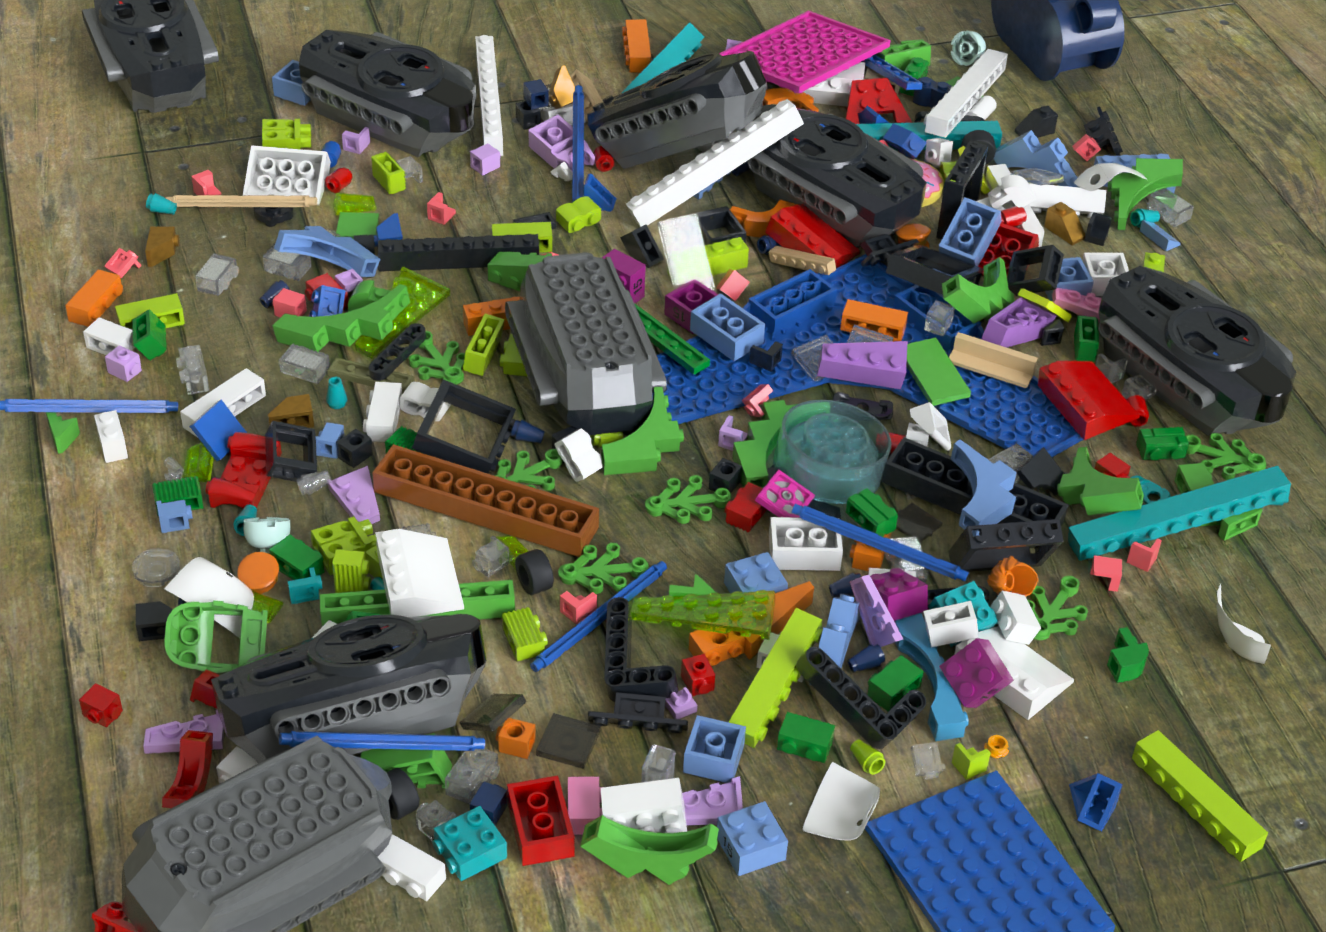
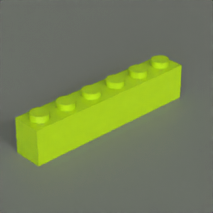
M795 608L729 720V723L746 726L744 744L755 748L758 741L762 742L768 731L767 725L770 721L776 719L779 713L778 706L781 701L785 702L791 691L789 687L793 681L797 682L801 675L797 670V661L809 648L814 646L815 642H820L823 631L822 619Z
M1159 730L1136 743L1132 756L1136 765L1152 777L1156 784L1160 785L1174 801L1178 802L1193 819H1196L1212 837L1217 839L1226 848L1228 853L1242 862L1263 848L1268 832Z

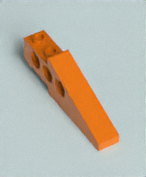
M808 581L727 611L726 620L689 634V651L693 656L705 653L712 666L727 659L738 657L745 653L748 659H752L758 653L768 632L779 634L784 629L795 608L804 611L812 604L814 586Z

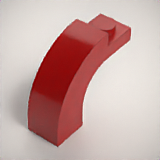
M188 730L181 737L177 774L171 788L162 797V807L173 808L204 792L211 765L213 733Z

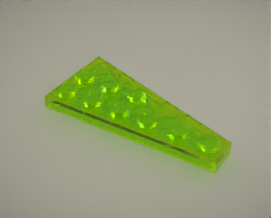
M402 266L400 275L394 279V285L389 290L392 291L399 284L407 286L410 303L392 321L394 328L383 340L361 335L355 343V351L372 359L392 343L408 326L418 322L449 297L450 288Z
M758 590L756 592L736 591L723 594L710 593L705 595H666L652 598L640 597L634 598L631 616L632 620L657 624L662 621H670L672 626L680 627L683 623L690 624L692 629L725 634L730 631H738L741 633V636L750 637L751 634L761 635V639L770 640L776 598L774 591Z

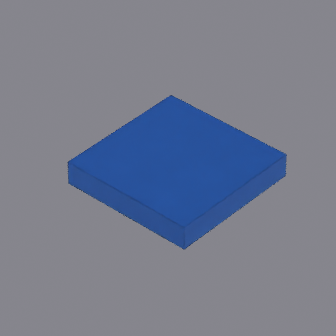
M222 399L217 401L189 426L216 461L221 460L231 451L228 449V439L230 436H233L235 432L247 433Z

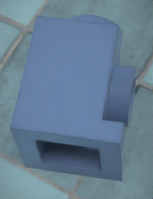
M326 423L323 431L320 430L318 436H316L317 456L338 458L336 442L345 436L344 425Z
M185 500L162 504L161 501H156L162 533L190 529L188 519H193L191 505L186 506Z

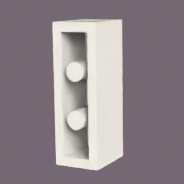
M375 382L374 390H370L369 401L371 405H367L366 417L368 419L363 421V432H367L372 442H385L397 429L400 414V397L402 395L401 383Z

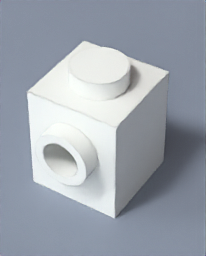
M942 138L926 140L924 162L931 163L933 167H940L941 162L951 161L953 141Z

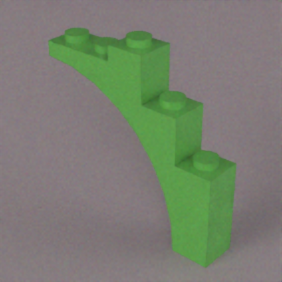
M1000 257L984 266L983 286L971 283L959 274L942 283L944 300L974 324L983 318L988 321L1015 301L1014 294L1008 288L1005 262Z
M399 284L384 297L356 310L319 317L284 314L272 326L277 342L310 352L318 353L329 341L350 347L361 335L383 340L394 328L392 321L410 303L407 286Z
M784 400L763 402L762 411L764 415L762 420L749 422L748 440L734 442L732 459L735 463L742 465V487H745L748 482L761 488L766 486L768 483L766 463L774 448L787 436L798 430L828 422L830 410L828 400L786 405Z

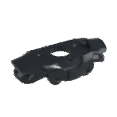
M841 392L835 393L833 397L832 409L849 417L856 418V420H882L893 417V403L891 401L880 400L876 402L853 398ZM864 404L869 408V410L867 412L862 413L859 412L856 409V407L858 405Z

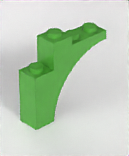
M1136 158V166H1132V169L1143 174L1147 179L1132 173H1119L1108 182L1107 192H1111V199H1115V207H1118V211H1114V222H1118L1117 230H1125L1130 212L1144 197L1164 188L1181 186L1183 159Z
M654 387L653 408L647 420L639 429L619 441L602 444L601 457L604 475L657 471V462H661L662 452L679 451L680 442H684L683 429H679L678 421H672L671 412H667L666 408L669 407L668 396L664 395L663 387Z
M1087 447L1078 448L1076 457L1073 458V469L1070 470L1069 474L1062 475L1061 482L1057 486L1058 494L1063 498L1064 503L1069 505L1081 503V506L1085 507L1087 515L1141 509L1144 498L1139 478H1118L1105 475L1094 469Z
M601 815L585 825L580 847L627 878L646 869L670 885L687 876L689 864H693L700 858L715 851L719 828L709 824L687 832L655 833L630 828Z

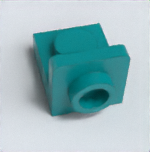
M314 567L309 568L310 577L288 581L291 605L320 599L319 589H323L320 575L316 576Z

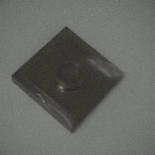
M493 693L459 723L463 730L494 731L527 701L523 694Z
M553 713L536 749V756L584 769L600 734L601 726Z

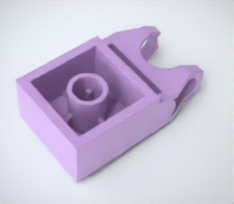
M556 115L528 130L529 147L551 167L556 168L565 162L572 171L573 127L559 115ZM584 140V164L593 165L595 164V156Z

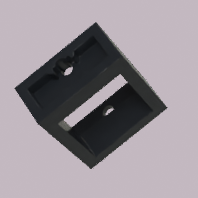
M727 206L691 214V231L702 246L741 237L746 244V231ZM725 227L729 234L711 238L707 231Z
M1054 245L1014 251L1007 276L1009 290L1016 296H1019L1018 293L1021 289H1026L1032 293L1056 290L1064 254ZM1042 263L1039 278L1024 280L1027 265Z
M272 421L265 434L266 476L310 484L317 472L315 429ZM276 441L302 445L303 461L278 457Z

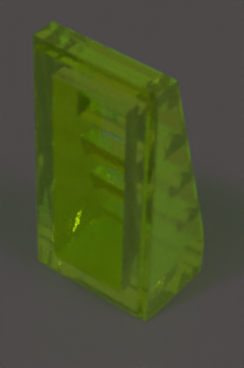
M335 193L333 207L335 215H340V212L360 213L376 210L374 196Z

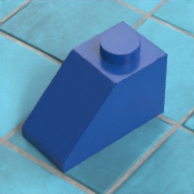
M894 123L882 138L904 156L915 159L927 144V142L912 131Z
M398 213L392 214L376 227L377 235H374V247H378V240L403 239Z

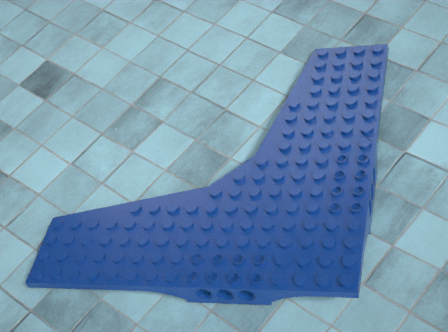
M865 254L836 268L830 275L815 273L809 269L749 298L748 303L743 309L765 323L764 343L758 347L768 350L775 341L783 344L781 361L771 372L749 363L750 352L733 361L699 336L691 338L686 342L709 358L710 366L695 375L664 352L656 356L666 377L667 386L664 395L668 396L669 407L666 409L667 412H671L672 421H678V424L743 407L745 404L742 400L760 384H769L773 392L768 395L769 399L826 383L889 389L918 405L928 403V400L907 367L901 389L817 376L818 360L823 344L893 342L840 330L842 314L847 299L908 312L902 341H908L909 344L936 337L948 357L953 351L955 337L958 332L981 339L984 330L981 327L980 321L975 324L945 301L942 294L887 274V266L879 262L872 267L870 265L862 267L860 263L867 257ZM954 365L970 389L971 396L934 406L946 419L1026 460H1029L1043 447L1051 457H1054L1084 440L1038 387V378L1033 376L1028 387L1023 388Z

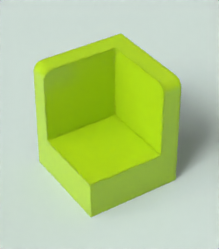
M961 743L955 745L951 763L968 780L987 771L991 752L988 749L977 752L974 747L966 750Z

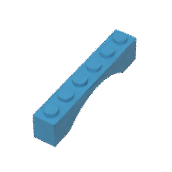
M918 613L894 621L903 637V640L895 642L898 650L917 662L925 671L932 684L934 701L930 707L928 725L934 740L942 741L964 737L965 728L969 724L968 715L965 711L963 712L959 697L939 667L944 663V659L942 656H939L937 647L931 648L922 614Z

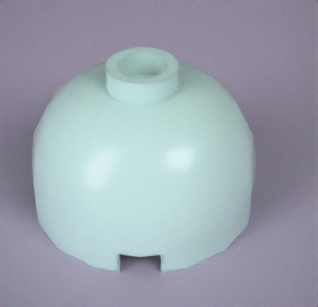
M961 31L951 41V45H953L951 56L958 65H974V62L986 52V43L977 32Z
M258 517L244 519L245 538L252 547L260 548V552L270 553V548L290 534V520L288 518L267 517V519H259Z

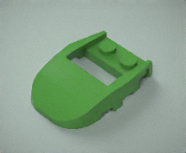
M213 600V602H187L172 610L166 621L164 638L166 653L174 663L182 667L201 671L207 669L214 673H227L246 664L250 658L265 654L268 611H254L248 609V606L234 605ZM214 614L242 616L238 664L211 663Z

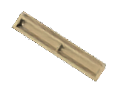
M775 246L769 251L770 262L803 270L811 269L816 273L830 275L836 270L834 258Z

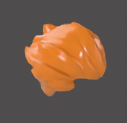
M1011 555L1009 558L999 560V563L994 566L988 576L987 582L989 587L998 595L1003 590L1027 597L1033 592L1038 582L1036 571L1028 564L1020 562Z

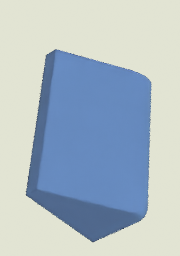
M1146 220L1142 221L1140 232L1163 250L1168 251L1180 246L1181 243L1155 223Z

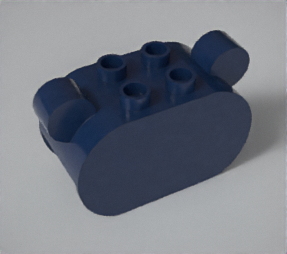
M991 0L992 17L999 37L1042 81L1053 80L1063 71L1095 65L1100 69H1107L1115 65L1121 55L1124 44V20L1118 0Z

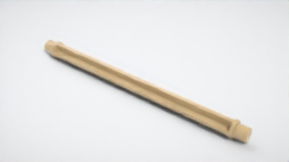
M174 195L173 197H166V199L173 203H177V207L317 206L318 202L317 197H310L308 195Z

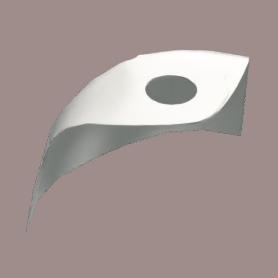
M1100 163L1086 169L1074 183L1087 191H1096L1119 173L1129 172L1144 179L1147 178L1138 171L1120 164Z
M197 557L190 561L164 588L186 602L204 603L216 600L234 605L248 606L250 610H252L254 603V594L247 585L228 571L202 557ZM214 614L216 622L240 638L242 616Z
M1220 584L1217 591L1218 624L1228 646L1241 657L1265 664L1271 645L1266 644L1263 637L1258 633L1230 620L1222 609Z
M832 762L810 807L803 831L837 840H853L858 838L865 829L876 807L880 788ZM863 820L862 824L857 826V822Z

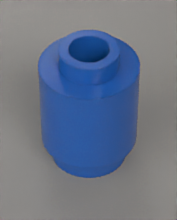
M329 141L324 144L321 151L328 153L331 161L330 168H332L338 162L341 148L337 142Z

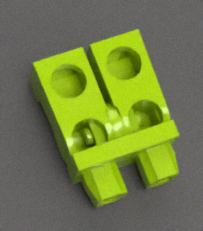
M262 119V146L300 150L301 148H311V124H300V119H294V121L289 119Z
M353 516L348 518V521H340L311 530V543L313 550H317L322 554L324 567L329 575H332V562L336 549L366 552L376 546V534L367 536L373 534V527L369 519L358 522Z

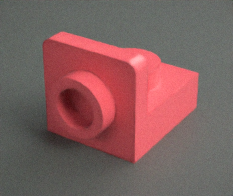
M1087 134L1072 146L1086 161L1101 150L1095 139L1090 138Z
M119 248L104 267L108 271L120 275L122 279L132 265L140 268L142 265L137 261L138 256L130 250L126 252Z
M760 384L742 400L745 404L744 408L750 416L762 417L764 415L759 405L769 399L768 395L773 392L769 384Z

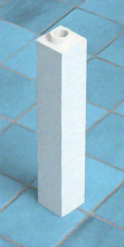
M1006 164L990 165L987 167L986 180L990 191L1002 185L1000 178L1012 175ZM1012 200L1002 205L1004 209L1016 206ZM1028 204L1023 207L1026 211L1027 220L1022 225L1016 226V228L1038 234V247H1042L1045 231Z

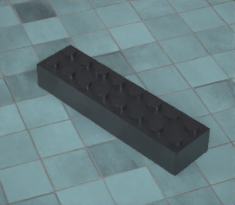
M903 437L885 463L883 483L961 515L962 509L973 498L970 481L962 469L951 460V456ZM1014 482L1013 489L1009 491L1016 497L1012 514L997 524L1060 519L1062 527L1069 504Z

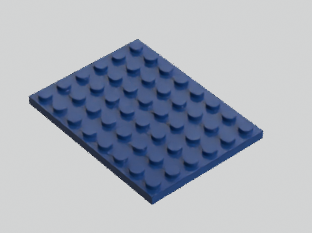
M997 770L871 820L865 826L869 836L936 932H1114L1115 924Z

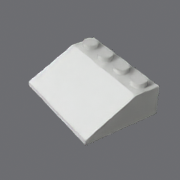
M865 63L855 64L849 69L803 92L812 96L814 103L848 107L852 80L864 79Z
M251 146L243 196L308 195L310 197H317V205H320L326 187L325 179L329 176L331 164L328 153L325 151Z
M403 529L375 532L377 555L391 615L418 617L464 609L447 538Z
M999 626L978 632V638L990 641L1014 679L1012 683L994 696L1025 719L1029 720L1074 682L1073 678L1025 644L1006 640ZM976 638L959 643L956 646L955 654Z

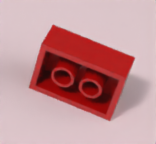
M558 775L507 784V805L522 866L575 857V837Z

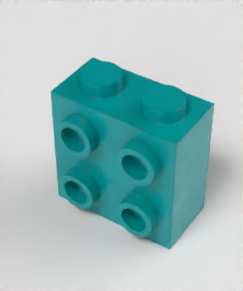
M975 581L935 597L928 606L930 610L971 601L977 618L978 632L993 628L998 622L994 610L989 607L982 589L976 585ZM960 641V642H955V643H950L949 645H950L951 647H953V646L958 645V644L961 643L962 641Z
M481 806L434 828V840L432 841L434 850L438 855H443L448 870L451 874L455 873L460 881L507 858V842Z

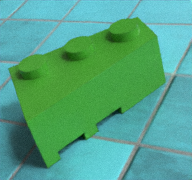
M922 39L901 41L900 44L890 45V47L875 55L898 69L905 71L914 57L927 60L930 66L931 45Z
M499 252L488 264V281L520 291L528 266L543 261V258L552 256V253H547L546 255H537V253L521 255L520 252Z
M371 749L361 752V758L378 765L385 772L393 768H400L410 777L414 784H418V788H426V784H442V788H450L452 763L444 750Z

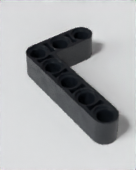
M623 597L611 599L607 605L604 673L609 699L615 702L616 692L670 698L672 692L677 694L679 688L673 667L662 665L631 668L632 618L629 604Z
M809 648L797 661L796 666L799 673L876 749L886 747L926 706V698L923 693L918 690H910L885 714L821 648Z

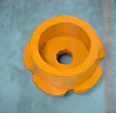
M1000 735L991 736L984 745V749H988L991 752L990 756L993 758L1005 757L1009 753L1007 749L1008 742Z

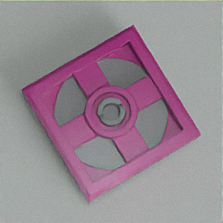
M778 469L756 497L755 501L777 517L799 518L800 516L792 513L794 505L808 506L815 497V494Z

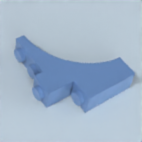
M1030 130L996 149L993 159L997 165L1006 164L1007 168L1023 167L1032 169L1049 177L1059 186L1080 188L1074 183L1078 177L1064 157L1068 152L1058 137L1041 145L1038 138Z
M305 226L304 230H279L274 249L278 252L308 255L331 262L347 270L354 269L360 277H375L380 258L351 237H335L321 226Z
M962 440L955 442L951 460L965 473L973 491V498L962 509L959 526L965 530L967 526L997 524L1012 514L1016 497L1009 491L1013 489L1017 472L1000 460L993 464ZM972 530V535H979V530Z
M840 594V598H833L827 625L823 627L819 648L840 668H842L853 631L861 617L858 609L859 603L854 602L855 597Z

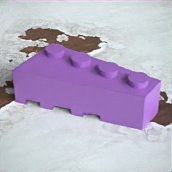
M1020 297L989 319L981 340L1007 348L1042 338L1043 328L1054 322L1057 315Z
M908 341L823 344L818 360L817 376L901 389L906 375Z

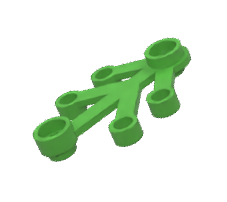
M426 331V339L419 348L426 349L432 358L421 357L418 354L410 355V367H420L418 369V376L422 380L435 377L456 385L460 384L464 380V374L461 370L464 365L465 353L457 354L459 352V343L456 341L448 342L446 344L447 349L442 356L433 345L432 333ZM457 354L455 365L450 366L449 363L453 355ZM428 366L441 368L442 371L430 369Z
M1212 433L1209 444L1213 447H1219V449L1202 445L1200 438L1195 435H1186L1189 442L1187 454L1200 452L1217 457L1216 459L1203 460L1201 462L1205 464L1210 473L1219 466L1234 462L1239 464L1223 468L1221 476L1225 480L1234 479L1235 474L1246 471L1254 473L1266 469L1265 457L1258 453H1251L1240 439L1232 440L1229 447L1221 434Z
M550 449L545 453V460L524 469L525 465L530 462V454L527 451H519L516 454L517 462L514 473L507 478L506 474L511 472V462L507 459H502L498 462V473L495 476L516 483H530L526 486L533 488L536 487L531 484H538L544 490H552L555 487L554 477L535 476L534 474L546 468L557 469L563 460L556 449Z
M693 475L689 478V485L676 498L669 499L673 493L680 490L681 484L679 479L670 478L667 481V488L659 496H652L646 500L645 508L651 516L657 517L666 514L681 524H686L690 521V513L698 516L702 521H709L712 518V509L708 506L698 507L695 505L713 502L716 507L725 508L731 500V494L726 488H719L714 494L691 496L702 487V478L698 475ZM672 507H679V508H681V509H679V510L677 511V510L673 509Z
M609 543L606 546V552L592 566L584 567L589 560H594L597 557V548L594 545H586L583 548V555L574 563H567L559 568L558 576L564 584L573 585L579 583L588 588L591 593H601L603 591V582L619 592L627 585L626 578L622 576L613 577L609 574L630 572L631 576L638 578L639 575L648 569L649 565L642 557L633 559L631 563L607 565L613 558H617L620 555V546L617 543ZM586 576H594L595 578L589 579Z
M1064 576L1061 579L1060 592L1051 605H1049L1045 596V589L1041 586L1035 587L1030 597L1032 600L1037 601L1043 617L1039 618L1034 610L1035 603L1027 600L1041 627L1033 639L1046 640L1050 637L1051 633L1064 632L1067 635L1076 634L1078 623L1072 619H1068L1064 623H1050L1052 620L1071 617L1078 621L1086 619L1088 609L1085 606L1077 605L1074 608L1061 609L1068 597H1072L1078 592L1080 582L1077 578Z

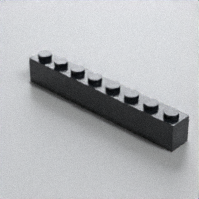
M538 234L378 240L380 272L488 267L490 261L499 252H520L521 255L537 253L539 255Z

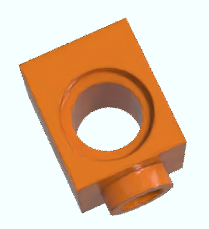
M507 717L503 727L499 726L496 732L495 740L499 741V752L528 759L536 741V725Z

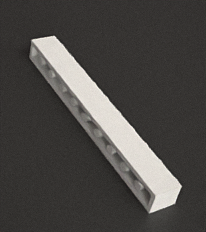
M475 36L483 145L490 144L500 151V156H503V135L493 36Z
M987 49L974 62V65L969 67L962 78L957 80L954 87L952 86L950 91L945 93L944 98L938 101V104L932 108L931 112L926 114L924 118L925 132L946 138L1005 71L1008 54Z
M788 99L780 101L774 108L763 112L760 117L750 122L743 129L731 133L729 137L720 143L714 144L711 149L697 155L691 162L682 165L677 171L665 176L657 184L648 187L640 195L634 196L626 203V206L636 223L640 227L645 224L648 226L803 125L804 123L796 106Z
M236 746L216 767L218 782L222 783L258 763L244 750ZM393 834L389 845L378 856L379 860L386 867L381 876L391 885H399L406 889L408 894L414 898L420 897L427 901L446 880L445 864Z

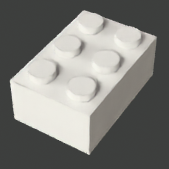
M770 518V556L779 570L840 571L843 554L841 534L801 518Z
M679 778L601 788L602 814L606 818L642 831L655 833L687 832L685 805Z

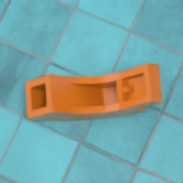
M787 88L768 89L763 99V106L777 105L780 101L788 99L798 109L819 112V109L813 105L814 98L804 92L794 93Z
M779 200L773 209L765 212H753L732 206L730 211L746 231V236L762 237L764 235L769 236L765 231L772 215L784 207L798 204Z

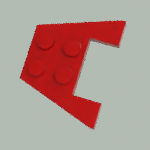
M888 78L852 80L845 119L854 124H859L858 114L868 105L878 114L893 113L894 123H912Z

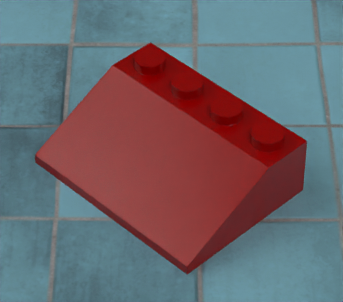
M804 204L784 207L771 216L765 231L766 234L784 248L834 258L836 268L846 264L860 253L857 247Z
M1001 223L978 267L984 268L985 265L1000 257L1005 262L1006 275L1008 276L1013 252L1038 247V234Z
M1056 361L1039 369L1038 387L1084 440L1140 417L1139 413L1092 361Z

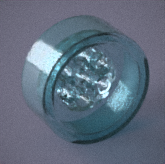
M833 400L806 401L793 406L784 415L774 451L773 464L777 471L779 469L815 494L813 500L831 504H847V499L856 493L859 494L860 491L866 488L873 493L878 490L891 450V438L887 429L878 419L856 406Z

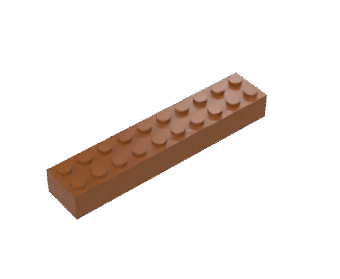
M394 444L372 472L375 493L577 557L583 555V548L589 545L599 528V508Z

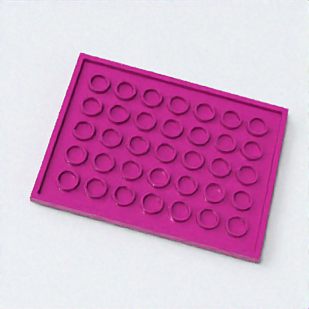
M808 10L719 54L726 56L744 52L754 53L762 67L763 79L765 81L777 84L781 88L792 90L794 93H802L816 84L849 69L851 66L890 47V40Z

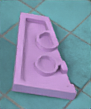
M368 466L328 482V489L350 517L354 516L358 522L369 519L371 524L380 521Z
M870 575L850 581L856 602L859 603L858 609L869 643L873 646L878 644L880 647H884L903 640Z
M216 710V714L203 717V714L193 716L192 721L185 723L174 721L146 729L143 745L144 753L180 752V739L188 730L213 733L212 750L223 749L224 727L218 710Z
M740 776L732 778L731 782L719 785V783L711 784L708 789L696 792L691 790L682 793L687 825H717L718 817L743 809Z

